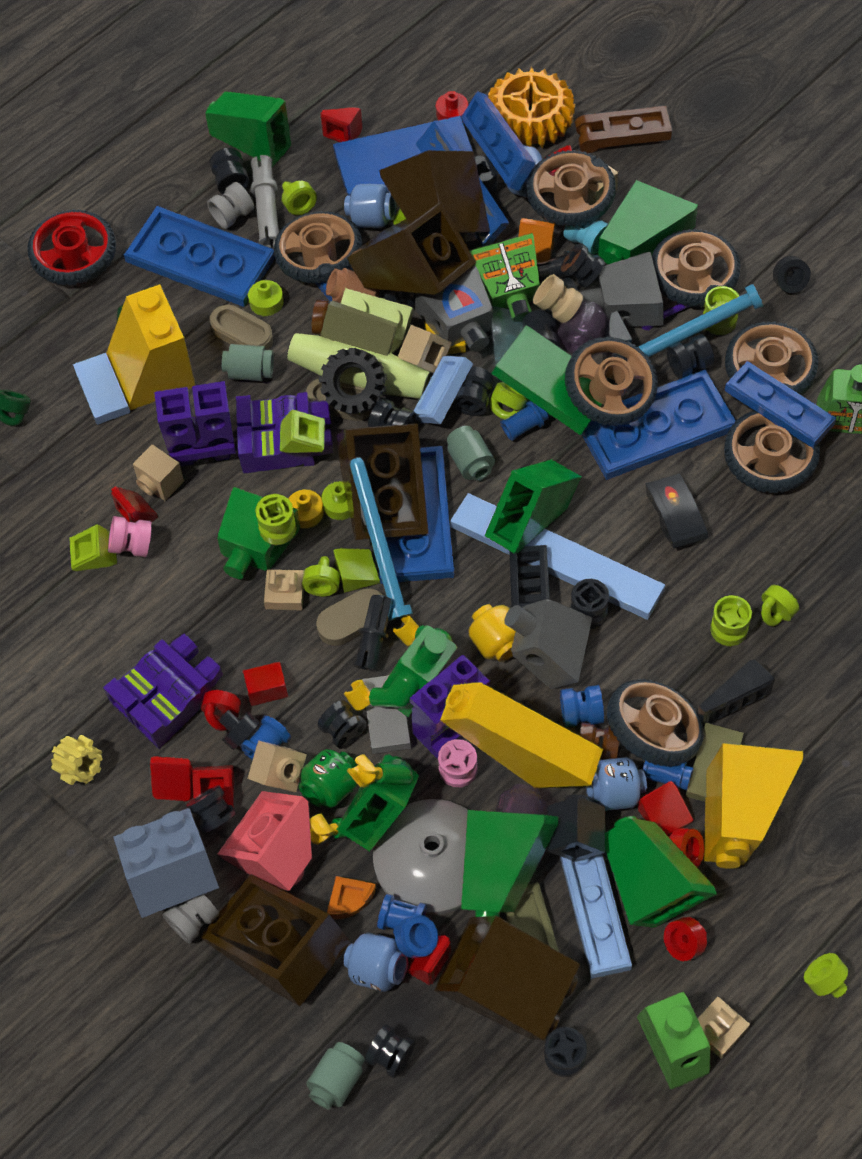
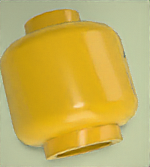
M490 604L482 606L472 615L474 621L469 627V637L483 657L489 660L497 659L499 662L513 657L511 649L516 632L505 625V616L510 609L505 605L492 607Z

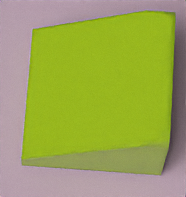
M292 409L281 422L280 451L286 453L322 452L324 450L325 419Z
M97 524L69 538L71 569L73 571L110 567L117 564V554L108 552L110 531Z
M340 548L333 550L335 564L340 574L344 593L380 583L370 549Z

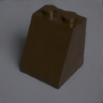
M427 150L379 170L381 179L406 219L442 202L466 245L477 242V236L490 232L474 151Z
M442 202L383 230L347 257L364 288L424 294L439 293L476 263Z
M498 916L470 917L434 991L529 1039L544 1040L557 1027L560 1019V1014L557 1012L564 998H568L577 985L578 976H576L580 964Z

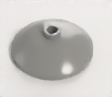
M439 799L421 800L406 805L404 810L374 845L373 849L375 874L386 894L393 895L395 900L417 906L419 903L427 904L426 914L429 915L449 913L461 908L468 809L451 801ZM433 841L438 843L439 847L434 851H430L425 848V845Z

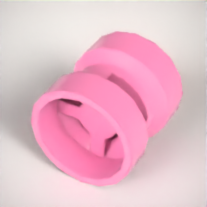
M113 516L109 533L108 552L120 554L123 551L132 552L134 556L146 557L150 544L151 521L139 520L134 523L128 522L125 517Z

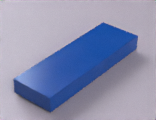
M748 361L726 383L725 392L771 422L785 428L791 435L813 449L835 425L836 417Z

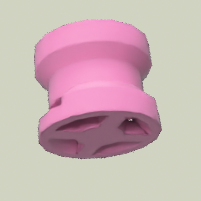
M460 739L448 741L441 747L438 752L441 779L449 786L460 788L474 781L477 775V753L475 748L469 742Z

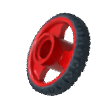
M73 209L57 212L55 215L52 214L50 217H46V220L43 219L32 231L28 240L27 251L30 263L39 276L54 284H68L69 286L77 285V283H86L88 280L91 281L93 278L101 275L102 272H105L106 267L108 268L114 259L116 240L111 226L101 216L91 211ZM83 226H88L98 231L103 237L104 244L98 247L90 246ZM53 233L52 242L54 248L40 251L45 239ZM59 263L66 270L57 269L55 266Z

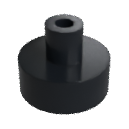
M786 256L780 259L773 270L775 283L788 293H796L804 289L809 283L811 276L807 263L797 256Z
M228 709L218 720L228 730L221 740L234 750L250 735L259 724V721L248 711L240 718H237Z

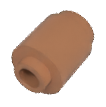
M346 268L342 270L334 269L326 285V294L338 303H341L345 288L375 297L380 295V289L364 288L356 273Z

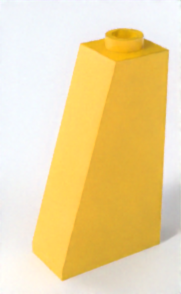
M481 682L453 685L451 692L446 698V706L440 719L444 724L534 788L591 786L603 751L597 745Z

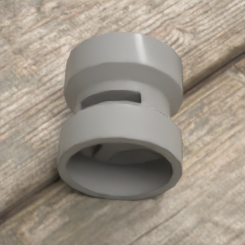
M237 182L228 186L224 194L215 195L207 201L211 215L224 229L235 224L237 217L246 216L254 210V204L248 192Z
M204 894L179 903L177 906H171L162 914L170 927L189 944L199 935V929L204 924H211L220 915L216 907Z

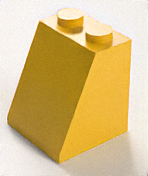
M159 284L126 296L106 354L129 410H133L155 402L154 392L183 387L191 389L192 386H195V381L184 336L161 285Z
M726 743L721 745L706 770L704 861L716 862L718 867L727 869L738 868L747 862L763 841L803 760V751Z

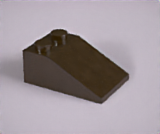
M418 424L351 428L339 433L337 440L340 470L355 540L370 539L350 468L351 460L361 458L365 463L385 537L429 534Z
M252 874L219 912L220 915L200 935L206 943L273 992L298 1006L302 1005L351 943L328 913Z

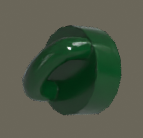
M0 390V421L9 426L21 424L24 415L29 411L30 398L19 392ZM4 410L16 413L15 417L7 416Z

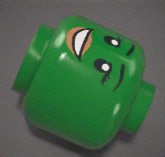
M322 750L301 769L300 792L315 807H335L357 787L356 781L347 772V769L355 768L356 763L345 752L337 753L334 750Z

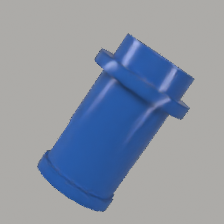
M529 401L526 403V408L507 419H503L500 421V424L506 436L513 441L535 426L540 428L544 426V421L548 419V414L542 408Z
M645 760L643 771L646 779L663 784L673 781L678 790H687L694 768L686 766L687 762L678 766H660L648 763Z

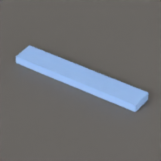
M468 493L450 520L451 528L509 554V550L484 536L497 506ZM544 529L526 545L547 546L549 574L574 586L583 579L592 578L599 580L605 584L609 591L610 603L647 620L665 590V584L547 529ZM540 561L526 562L532 566L540 565Z

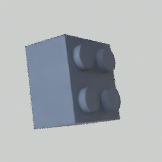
M189 808L170 812L161 819L143 826L128 828L122 834L113 837L126 880L141 918L219 888Z

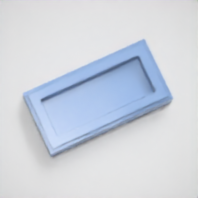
M106 353L73 364L97 425L130 413Z
M442 357L414 409L417 421L433 424L442 423L473 365L471 361L466 357Z

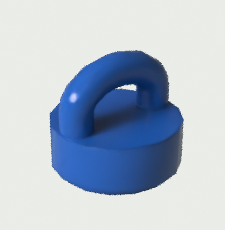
M422 915L407 917L393 929L396 945L399 951L407 957L420 958L427 956L437 946L438 932L434 923L428 917Z

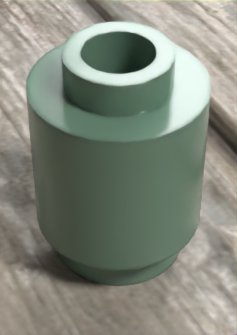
M231 344L229 351H223L222 372H228L229 379L263 381L264 378H272L274 368L273 350H265V346Z
M462 426L449 434L447 449L463 478L477 481L487 477L492 471L495 459L480 433L473 430L470 426Z
M337 1042L333 1049L328 1048L306 1082V1086L311 1091L309 1093L311 1100L325 1109H330L332 1105L342 1107L363 1073L361 1066L365 1062L364 1057L357 1050L342 1042Z

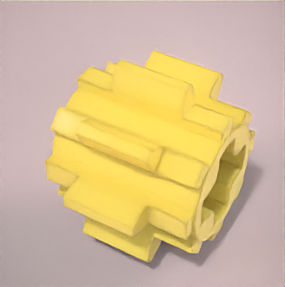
M80 735L78 739L66 736L60 740L61 743L57 747L54 746L51 768L61 774V780L70 785H73L76 780L87 784L93 780V776L97 772L100 773L102 751L92 746L93 740L83 735Z

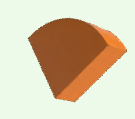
M336 876L327 913L333 919H343L359 913L373 898L376 885L374 883Z

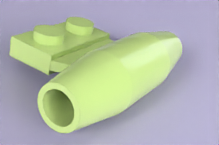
M345 288L341 304L398 323L391 352L388 356L317 335L295 333L292 337L288 350V360L320 376L323 373L321 368L323 364H327L329 361L327 358L331 354L335 355L341 349L357 348L374 355L382 363L383 371L387 375V380H385L387 388L383 395L420 399L430 380L429 371L404 361L393 354L402 345L414 309L407 305ZM358 367L348 368L341 375L340 382L362 388L366 386V375Z

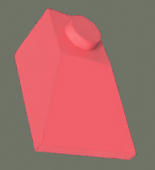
M262 791L217 854L245 873L252 874L279 889L290 891L292 886L302 879L305 872L304 869L312 859L308 801L303 796Z

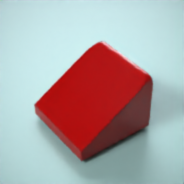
M360 108L322 110L320 113L324 137L344 142L357 139L362 131Z
M116 486L111 489V495L117 511L128 522L136 523L139 520H146L152 523L158 518L157 513L140 494Z
M280 662L243 670L251 706L288 697Z
M151 757L150 770L153 797L160 800L190 801L193 792V768L190 760L186 758Z
M234 765L195 767L192 770L194 798L212 787L220 785L224 791L223 799L226 804L234 807Z
M673 781L664 784L639 800L638 811L644 820L655 822L668 837L674 830L684 828L693 822V818Z
M445 935L438 936L437 946L433 952L424 957L412 958L408 963L407 973L429 986L433 984L451 955L450 938Z

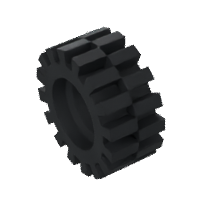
M357 348L341 349L337 351V354H331L327 358L329 360L327 364H323L321 368L323 370L322 376H319V382L322 383L320 391L322 395H325L326 402L334 406L335 409L350 414H361L364 411L373 409L387 388L385 386L387 375L383 371L382 363L374 355ZM351 367L360 368L366 375V386L357 395L346 394L340 385L342 373Z

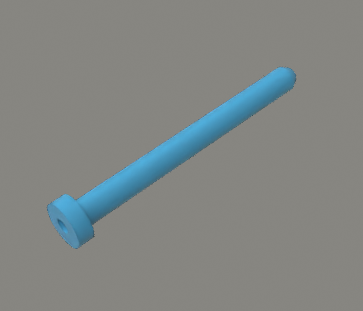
M751 284L745 287V294L639 346V348L645 353V356L650 357L666 349L668 346L687 339L751 306L757 310L763 307V303L756 288Z
M361 458L353 459L350 462L352 476L387 597L392 599L388 621L412 615L411 605H404L365 463Z

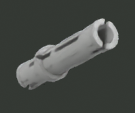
M260 155L261 166H259L257 156L251 160L254 180L251 184V192L256 200L259 244L271 248L270 239H273L274 246L275 239L279 234L275 200L278 188L276 181L273 180L272 159L268 156Z

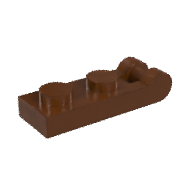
M666 106L582 115L575 120L576 131L581 135L578 140L580 150L587 153H593L598 148L671 140L672 128Z

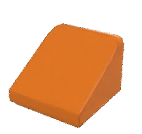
M521 218L518 237L533 233L537 262L550 260L554 247L555 224Z

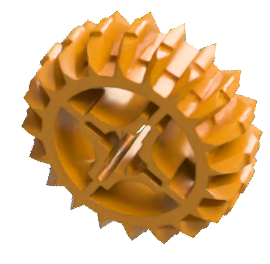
M531 67L529 72H523L518 68L516 75L506 72L504 80L497 79L495 87L490 88L489 99L520 142L527 146L538 144L543 148L545 141L555 144L557 136L564 137L567 128L571 127L573 114L575 113L572 89H568L566 80L559 81L557 73L548 76L545 69L541 72H535Z

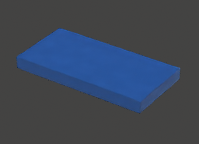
M461 116L439 120L443 122L461 151H472ZM432 122L333 144L334 154L347 195H351L353 188L358 184L385 185L380 177L379 170L420 154L421 152L416 146V142Z
M159 206L152 212L124 254L127 263L245 307L249 301L248 292L251 286L263 279L275 260L274 249Z
M703 370L658 387L653 404L638 420L622 426L599 424L596 420L595 422L591 420L581 435L605 479L608 480L727 435L729 429L735 423V419L707 371ZM643 393L625 399L622 402L629 409L640 401Z
M442 446L420 448L429 534L386 538L398 582L454 578ZM380 575V584H383L382 578H381V575Z

